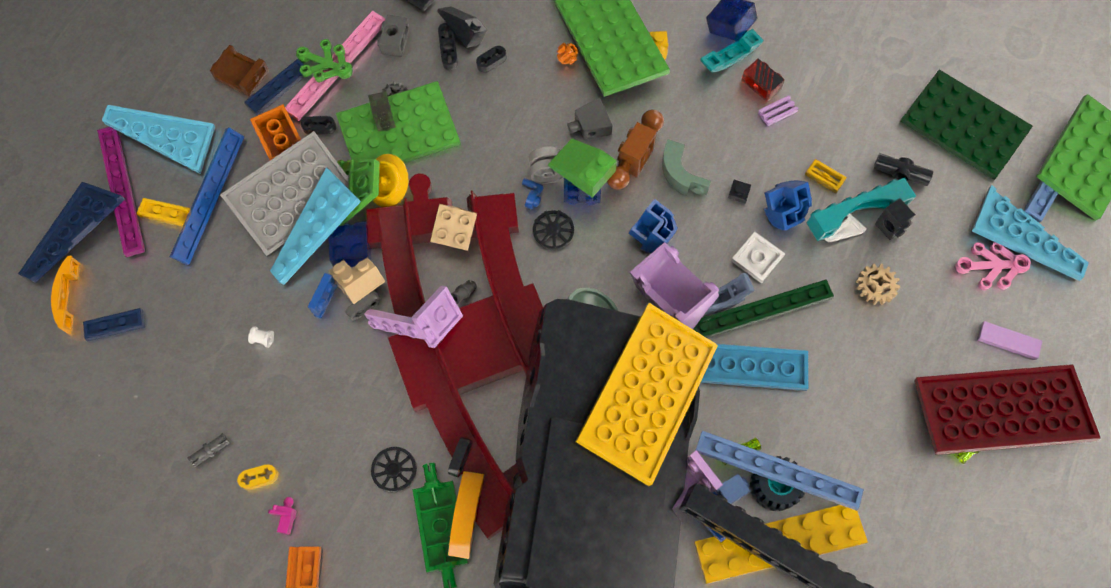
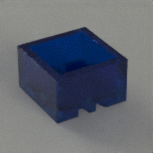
M357 222L354 225H349V223L345 224V226L339 225L329 236V260L333 267L343 260L350 267L356 266L367 257L372 262L366 222Z

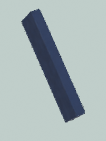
M296 59L244 102L245 105L258 116L304 78L300 72V68L304 64L299 59Z

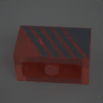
M757 58L744 70L741 81L768 102L782 89L785 79L781 74L771 69L766 62Z

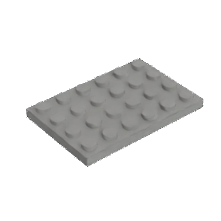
M313 131L230 187L220 196L265 255L268 256L285 244L326 167L348 189L349 177Z

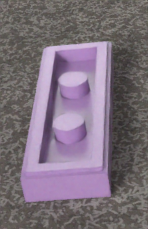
M985 321L981 324L977 340L1033 360L1039 358L1042 340Z

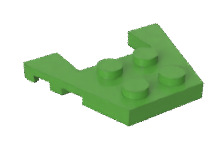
M375 159L337 161L346 175H349V190L361 201L338 227H342L379 195V161Z

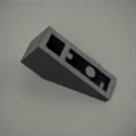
M451 6L437 10L466 48L480 45L487 29L477 17Z

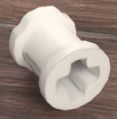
M255 326L251 328L248 336L249 343L263 344L267 348L272 345L274 340L273 331L259 330Z

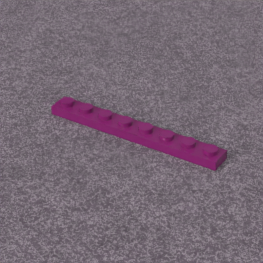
M110 126L99 129L97 131L110 192L125 198L114 211L123 253L126 257L145 252L119 131Z

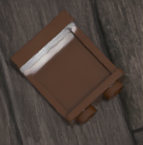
M229 45L212 65L210 72L216 81L250 97L269 72V69L264 60L258 58L255 61L238 53L232 45Z

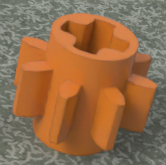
M562 43L558 47L557 58L562 64L569 63L572 65L577 61L578 49L574 44L568 43L566 45Z

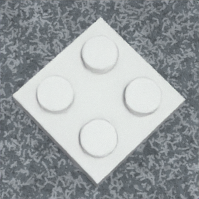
M754 232L731 261L762 284L783 259L785 253Z

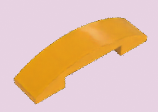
M67 256L59 267L51 292V308L54 320L58 328L67 334H71L73 315L67 311L70 281L78 280L80 263L72 256Z
M463 472L453 516L448 556L470 559L473 542L472 536L484 474Z

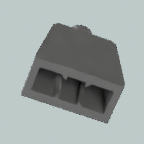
M600 98L576 109L575 121L567 123L570 134L580 131L585 140L612 135L613 125Z

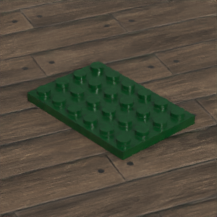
M940 69L900 120L906 126L993 180L998 177L1033 127V125Z

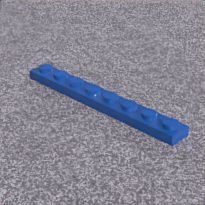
M229 127L225 129L169 256L185 265H189L245 137Z

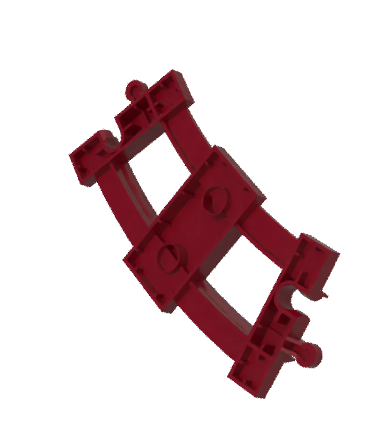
M421 173L413 175L409 180L413 201H408L405 198L403 205L366 209L368 244L371 249L382 248L384 268L394 314L412 317L425 303L413 244L431 243L430 240L439 204L453 206L452 200L448 197L429 198V194L432 191L431 181L427 175ZM471 190V194L466 198L468 211L477 213L471 238L478 237L492 296L460 307L459 309L463 317L435 348L429 347L424 339L412 338L406 335L396 334L388 337L414 411L417 412L428 408L451 457H453L461 437L472 440V448L463 472L484 474L475 522L489 540L503 529L506 504L510 492L515 490L514 484L520 474L517 464H514L505 472L501 471L476 429L460 395L524 371L526 375L537 318L543 305L534 284L523 285L514 255L510 234L519 233L515 194L477 197L473 190Z

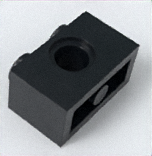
M899 198L885 208L875 225L889 240L895 236L899 238L913 223L911 220L916 214Z

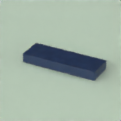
M138 308L84 321V338L86 341H91L145 328L143 310Z

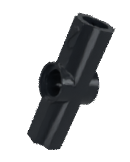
M879 153L874 164V169L893 175V178L897 181L905 178L906 181L909 180L924 186L929 185L934 173L933 170L915 165L913 160L901 157L897 159Z

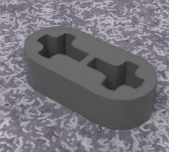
M372 291L355 304H351L345 313L350 320H356L363 316L367 310L376 307L381 302V298L375 291Z

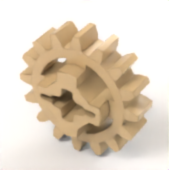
M874 263L871 267L866 266L859 273V277L856 280V283L859 284L857 290H862L860 296H866V302L871 299L873 300V305H876L878 301L881 305H884L886 301L891 302L893 297L895 298L898 294L897 291L900 285H897L900 279L894 278L896 272H889V266L884 269L883 264L876 267Z

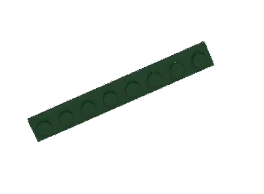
M827 279L703 317L693 330L709 338L833 299L834 294Z

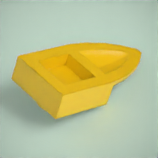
M667 31L649 32L665 60L668 53Z

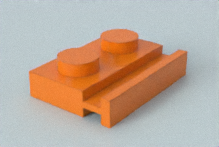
M289 547L286 588H318L321 547Z

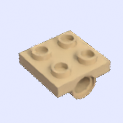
M439 204L430 242L468 251L477 213L454 206Z

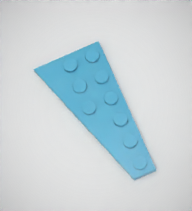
M107 105L102 119L104 124L201 174L215 130L213 123Z
M327 167L270 270L274 277L283 285L361 202Z
M991 185L988 188L972 232L1026 255L1076 280H1082L1089 262L1071 248L1063 246L1058 242L1059 238L1054 234L1052 236L1043 230L1044 226L1023 209H1017L1010 203L1011 200L1008 197H1002L996 192L997 189Z

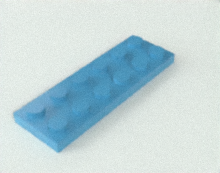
M717 344L715 353L700 382L807 391L809 389L808 351Z

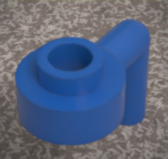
M524 178L522 185L534 189L528 194L525 207L533 210L541 202L539 195L544 187L539 183Z

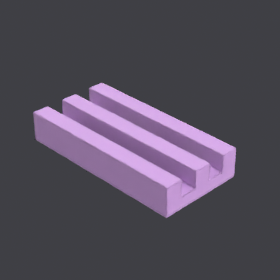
M789 95L758 111L759 116L767 127L798 112L799 108L794 106L795 103L790 100L791 97ZM790 107V110H788V111H786V112H784V113H782V114H780V115H778V116H776V117H773V118H771V119H769V120L767 119V118H769V117H771V116H773V115H776V114L780 113L781 111H783V110H785V109H787V108Z

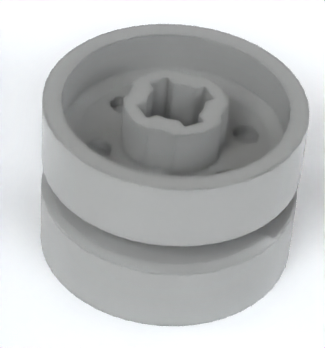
M541 147L529 154L532 180L538 183H550L563 178V176L548 166L551 160L561 151L556 147Z

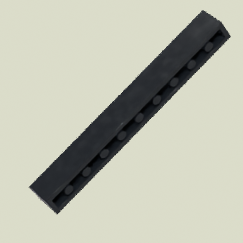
M696 483L688 488L679 507L680 511L808 588H874L870 584L858 581L855 575L838 569L835 563L823 560L815 551L803 548L800 542L783 536L780 530L768 527L762 519L748 515L742 507L733 506L728 503L725 497L713 494L707 486Z

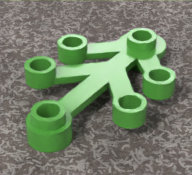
M323 39L320 42L325 58L310 53L309 49L305 47L297 49L296 56L302 63L308 61L318 63V65L312 67L309 65L301 66L300 72L304 77L313 74L317 82H323L325 79L334 76L347 79L353 73L352 65L345 60V49L341 44H337L333 48L336 56H338L339 64L333 62L332 45L328 39ZM329 68L333 69V70L327 71V72H325V73L322 71V70H326V69H329Z

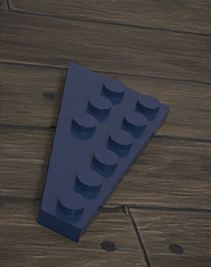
M81 182L18 274L36 283L118 207L125 198L119 194Z

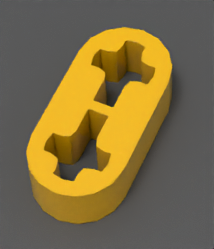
M269 464L242 471L237 478V482L242 488L252 490L274 483L278 478V471ZM266 470L273 472V474L269 476V479L260 476L267 474ZM247 476H250L251 478L256 477V479L250 480L249 484L244 482V480L247 479Z

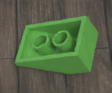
M571 138L548 166L593 198L616 172L617 160L601 149Z

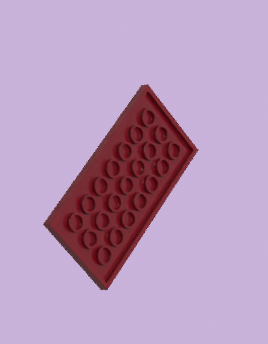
M1073 364L916 377L914 380L935 455L1094 442L1101 439Z

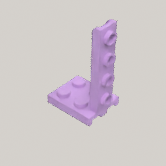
M440 286L412 317L369 309L364 313L368 319V324L372 328L411 336L412 338L424 339L431 348H435L463 317L447 286Z
M697 450L687 458L686 470L688 472L686 473L684 491L672 510L682 503L688 488L696 483L707 486L712 493L723 485Z

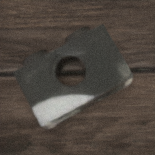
M387 92L368 95L378 131H389L392 128H396Z

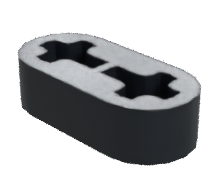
M495 46L478 56L476 59L478 70L480 72H489L505 62L507 59L505 48Z
M309 116L301 121V127L307 135L313 131L317 135H326L335 132L336 123L330 116Z
M464 437L460 438L448 468L449 475L460 477L472 448V440Z

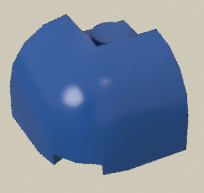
M800 180L781 182L776 184L775 188L764 192L767 203L764 211L769 222L774 227L786 231L806 220L805 216L808 213L809 207H812L808 182Z
M654 199L628 234L643 244L640 249L653 253L664 242L668 244L676 233L678 227L673 218L675 215Z

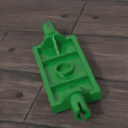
M429 463L430 471L428 464H424L422 467L426 483H424L423 487L412 490L426 573L439 571L442 574L444 588H450V586L451 588H457L454 569L457 566L469 563L466 558L448 556L451 528L457 501L454 482H440L437 478L436 463Z

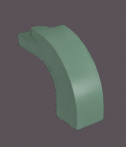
M668 139L662 159V169L668 183L675 190L686 196L689 190L696 194L707 195L711 181L688 173L681 163L685 145Z

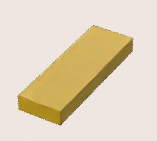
M143 198L136 214L139 217L183 226L191 208Z

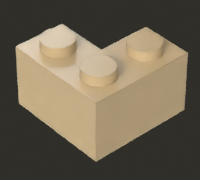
M368 257L360 261L353 268L343 260L328 271L338 287L353 304L385 282L377 267Z

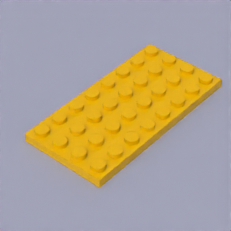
M648 303L575 442L644 484L651 486L718 345Z

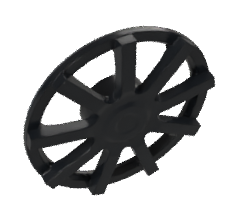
M546 210L535 219L533 224L535 240L541 246L548 249L564 247L572 240L574 235V224L571 217L561 212V210ZM557 214L554 222L551 221L549 215ZM546 216L548 224L540 220ZM560 216L566 218V220L562 221L561 223H558V219ZM568 222L571 226V229L561 228V226ZM539 224L544 226L545 229L536 231V226ZM561 232L571 233L568 240L561 234ZM546 233L547 235L540 241L537 234ZM559 236L564 243L556 246V238ZM549 237L552 238L553 246L544 244Z
M389 447L382 450L376 455L371 465V476L374 483L380 489L387 492H398L412 484L417 472L414 457L409 451L401 447ZM396 450L395 459L391 461L387 451ZM400 451L408 455L404 460L398 462ZM382 454L385 455L388 461L387 464L377 461ZM411 459L413 468H403L402 465ZM375 464L385 468V471L375 474ZM402 472H412L409 480L402 475ZM387 475L382 485L376 479L377 477ZM397 477H400L406 483L398 487ZM390 478H393L394 488L385 487Z

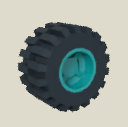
M785 457L782 460L789 462L790 458ZM755 473L751 474L750 479H752V482H750V487H753V491H751L752 496L756 495V502L763 503L762 507L765 509L769 507L771 511H783L799 503L800 499L805 495L803 491Z

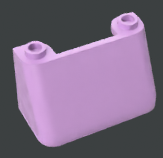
M664 242L630 271L636 288L652 305L693 329L719 297V289L713 282L703 283L680 262L677 249L673 246L669 247Z

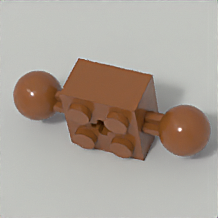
M658 110L646 111L642 115L641 124L637 122L634 128L631 127L626 136L627 140L621 142L618 148L620 153L617 157L619 163L616 166V172L607 181L611 188L615 190L624 189L630 182V174L638 177L654 150L656 134L664 125V117Z

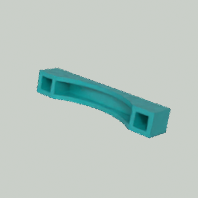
M905 178L898 181L894 179L885 186L878 185L869 192L863 191L854 198L848 197L839 204L832 203L824 210L817 209L813 211L806 224L816 240L820 241L833 236L840 228L843 219L857 210L864 208L885 209L899 198L906 205H909L916 197V194Z

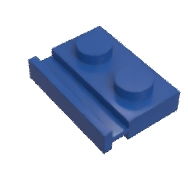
M324 273L308 305L310 311L318 318H322L338 286L332 275Z

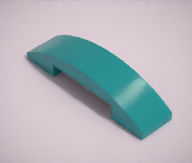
M751 29L740 35L738 41L717 53L712 51L703 56L700 61L710 72H718L748 56L764 40L754 29Z

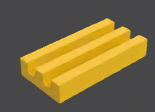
M817 159L812 162L805 172L807 177L834 193L838 192L847 178Z

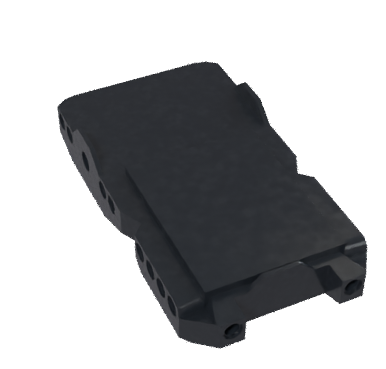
M555 299L547 303L540 310L531 343L518 422L515 461L522 485L510 492L506 504L493 583L495 588H674L681 521L672 508L685 487L689 441L698 418L699 387L651 486L644 484L575 442L641 316L570 299Z

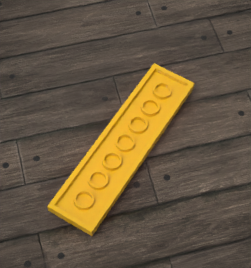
M842 505L765 524L770 528L780 530L783 536L800 542L803 548L815 551L819 555L868 543L858 511ZM714 536L694 542L706 584L773 567L727 538L720 542Z

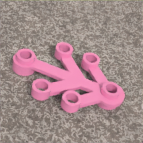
M977 242L971 247L972 253L974 255L981 254L989 261L972 262L970 258L962 257L955 264L957 272L961 274H966L970 270L992 269L978 283L979 288L982 290H988L992 286L993 280L1002 269L1011 268L1007 275L1000 278L997 282L998 287L1004 290L1011 285V281L1018 273H1024L1029 270L1031 262L1026 255H1014L996 242L990 246V251L982 243ZM1000 253L1008 260H1001L994 254Z

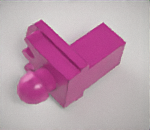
M287 497L283 501V506L273 505L272 510H268V513L281 516L277 532L290 535L297 510L291 508L294 501L291 497Z

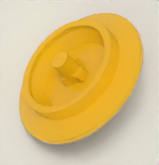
M383 154L375 159L380 162L379 195L373 199V202L381 207L395 206L401 202L407 192L408 172L404 162L399 157L393 154Z

